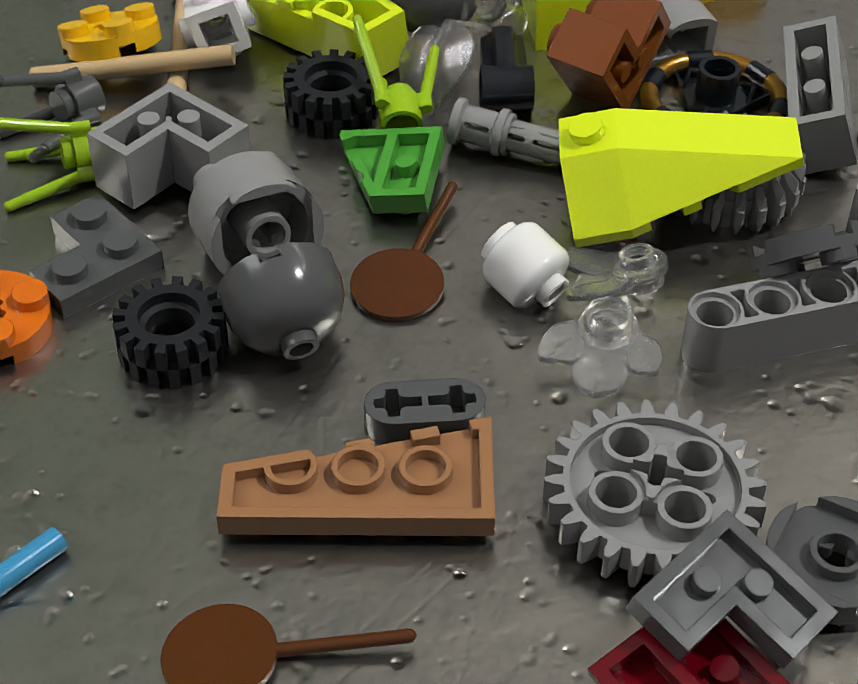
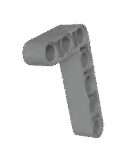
M858 182L846 226L847 233H852L850 221L858 220ZM858 260L706 290L695 294L689 300L680 349L682 359L688 366L698 371L715 373L858 343Z

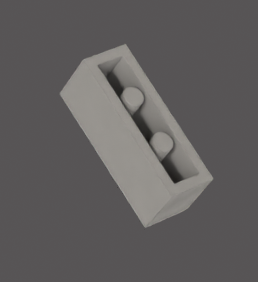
M836 15L783 27L788 117H796L802 153L806 154L805 174L857 165L847 62Z

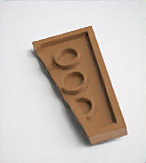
M492 416L469 420V429L440 434L438 427L433 426L411 430L410 440L377 446L373 445L372 438L345 442V448L339 452L315 456L310 449L223 464L216 515L218 534L494 536L495 497Z

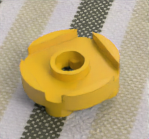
M150 2L132 4L125 7L124 11L110 12L108 5L87 7L79 12L81 20L69 21L57 26L63 55L68 54L69 60L79 62L121 57L120 48L135 43L136 51L139 52L152 47L162 39L158 16L155 13L154 4Z

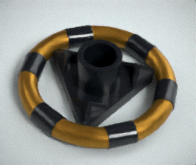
M712 50L686 51L685 53L668 57L647 71L639 88L640 102L643 110L672 111L662 104L658 94L665 81L673 76V84L685 112L722 114L725 110L729 114L743 115L747 113L748 115L768 105L769 99H771L772 103L766 116L788 117L787 87L776 72L757 60L728 52ZM740 75L751 82H739Z

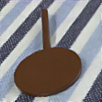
M451 181L447 184L412 249L395 248L379 251L368 256L357 265L351 276L350 289L354 302L363 312L385 321H406L428 313L439 303L444 292V275L439 265L432 258L423 254V251L458 189L457 183Z
M217 604L191 613L172 629L161 651V669L167 684H265L273 673L279 657L408 644L416 640L417 634L413 629L408 628L278 643L273 627L259 612L238 604Z

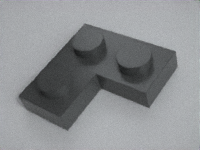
M99 193L50 216L54 234L70 251L58 255L29 270L31 277L39 279L46 284L51 306L65 319L165 267L162 250Z
M728 509L637 592L625 608L679 662L728 616L782 669L838 613L834 607Z

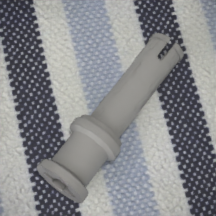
M459 97L455 102L447 129V143L458 145L462 141L490 149V154L497 157L501 155L506 156L508 151L561 165L560 149L538 143V141L559 146V130L517 120V115L510 109L503 108L500 112L470 105L469 99ZM471 123L487 127L489 130L474 127L471 125ZM514 134L524 137L525 140L515 138Z

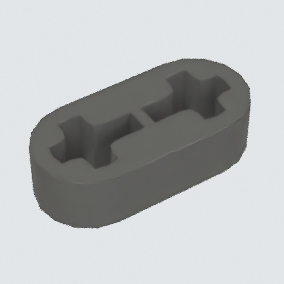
M460 378L381 383L371 388L365 396L364 427L367 434L374 441L381 444L410 440L411 430L433 426L438 427L440 434L469 429V420L485 417L486 396L483 389L476 383ZM451 407H461L462 413H453ZM387 411H398L399 416H387Z

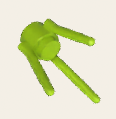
M359 14L354 15L352 22L373 87L375 106L379 110L380 128L423 127L422 115L433 110L431 95L440 48L437 45H433L429 49L419 93H416L411 86L405 83H394L388 86L387 80L381 76L363 19Z
M0 117V130L69 135L59 137V147L42 159L61 157L65 170L75 168L76 171L6 201L3 205L4 210L12 212L80 183L95 181L87 133L98 126L91 127L89 120L58 122ZM38 147L8 151L5 153L4 158L8 162L28 161L29 154Z

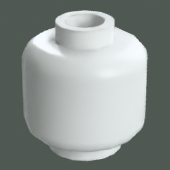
M514 222L506 223L489 238L481 251V256L485 259L482 267L484 279L516 309H527L538 302L544 308L548 307L563 294L569 284V281L564 277L570 262L569 255L559 243L535 222H522L518 225Z

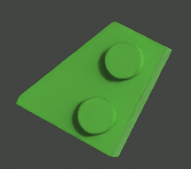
M442 126L341 130L340 139L344 154L373 214L397 213L405 215L416 212H428L445 147Z

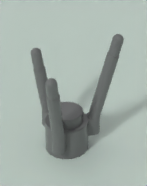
M78 67L61 72L0 75V87L57 84L55 91L50 92L48 97L50 107L22 119L49 121L56 118L60 122L89 120L90 125L101 121V113L104 112L106 106L104 92L95 77L90 74L81 75ZM0 130V138H5L22 131ZM54 134L29 154V160L33 163L38 162L59 147V137L69 135Z

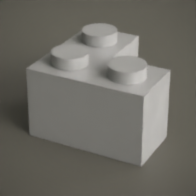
M170 82L87 133L96 187L132 209H136L174 183L192 192L194 189L193 178L203 166L215 164L225 157L236 153L251 151L248 124Z

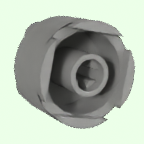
M271 151L236 153L225 157L215 164L203 166L193 178L194 189L188 207L189 223L195 236L223 275L243 258L258 252L261 262L269 258L281 256L277 246L289 242L321 244L324 233V219L321 208L290 167L276 153Z

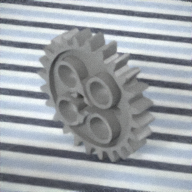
M643 400L640 413H631L623 402H617L615 417L610 418L596 408L592 410L590 426L574 420L571 423L570 438L562 436L556 438L554 455H548L546 460L543 502L548 503V524L560 525L558 542L561 545L579 542L577 561L580 564L598 556L603 559L602 577H609L620 567L628 570V584L630 587L635 588L643 574L653 575L654 578L727 509L752 533L758 536L767 507V502L763 501L767 481L757 478L760 466L759 459L743 458L746 441L738 439L724 442L727 425L720 423L706 429L701 426L703 420L702 411H696L686 420L678 417L677 403L671 402L665 413L661 414L655 413L653 405L649 400Z

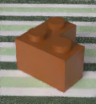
M591 0L585 13L572 8L568 9L563 22L558 23L550 33L546 57L572 94L610 109H629L668 31L671 21L662 2L658 0Z

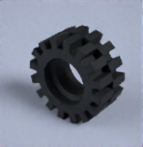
M329 49L330 55L323 56L321 50L312 52V59L302 55L297 58V64L290 63L287 66V73L284 72L286 118L289 117V123L293 127L299 125L300 132L306 135L311 130H315V137L323 139L326 132H333V139L340 138L341 130H359V125L365 129L369 128L372 125V119H376L378 116V107L375 106L374 91L363 56L356 60L355 52L347 51L344 56H339L338 49Z
M172 276L171 284L163 285L162 278L159 277L151 279V289L146 290L140 283L132 288L133 298L124 294L118 300L119 308H114L112 314V325L118 357L120 358L123 370L125 372L130 371L131 377L135 381L140 383L147 376L149 387L160 388L162 380H169L170 389L182 388L180 379L188 377L192 385L202 381V370L209 375H213L218 370V361L225 362L228 355L227 347H229L225 312L222 311L221 299L217 297V291L211 286L203 290L202 281L194 278L188 286H185L183 276ZM170 328L188 329L175 335H156V333Z

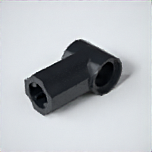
M494 26L490 33L480 37V107L500 112L503 108L510 109L513 112L533 111L535 100L533 65H527L524 38L517 35L511 26Z

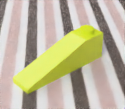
M613 108L559 119L560 162L576 248L635 238L651 231L650 222L678 210H681L684 216L703 209L701 200L729 189L730 191L741 193L804 166L796 117Z

